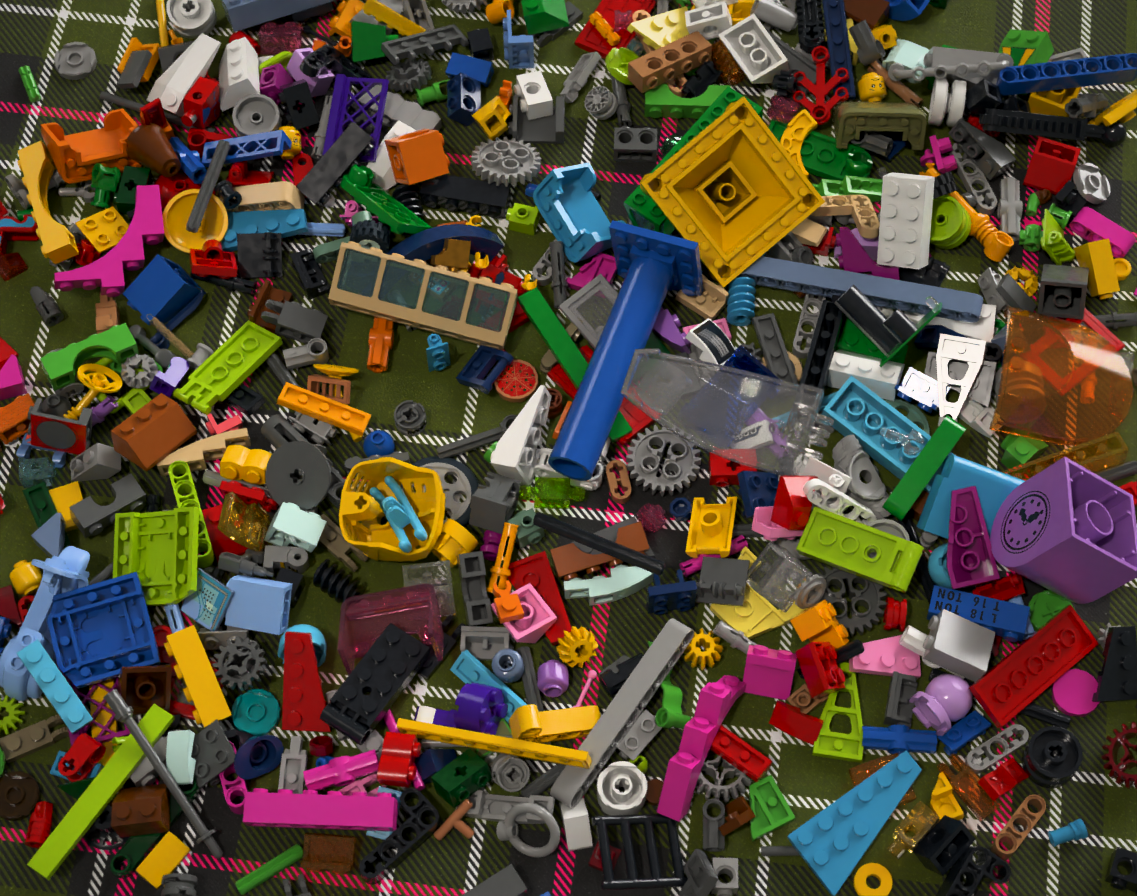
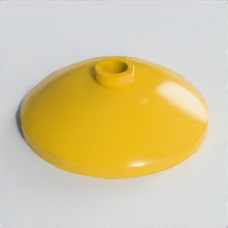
M200 189L185 190L174 196L166 205L162 215L164 234L167 240L176 249L188 254L190 249H202L203 244L210 239L218 240L221 243L228 229L226 208L221 200L212 194L198 232L192 233L186 230V224Z

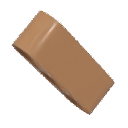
M1032 794L1022 802L992 843V853L1004 861L1012 857L1046 810L1045 800L1041 796ZM1027 805H1034L1038 813L1030 812ZM1018 823L1022 825L1024 832L1016 831L1013 824ZM999 842L1007 843L1010 851L1002 850L999 847Z

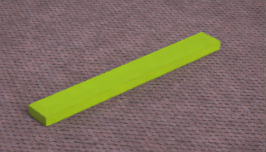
M154 703L137 725L153 747L175 718ZM131 733L28 862L27 865L48 881L146 757Z

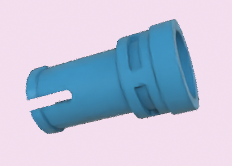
M1080 818L1068 823L1067 826L1047 832L1053 847L1071 840L1077 841L1088 837L1086 826Z

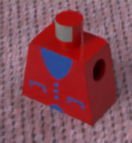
M204 77L198 78L183 100L184 115L181 121L185 126L205 129L221 116L219 82Z

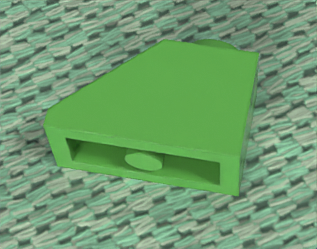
M1030 431L1020 435L1005 450L1001 462L1019 476L1049 445Z

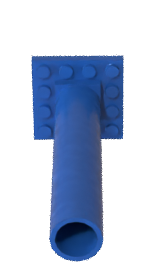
M612 220L609 229L617 273L625 279L548 459L549 465L556 472L579 481L591 479L668 290H682L687 296H701L703 293L698 242Z

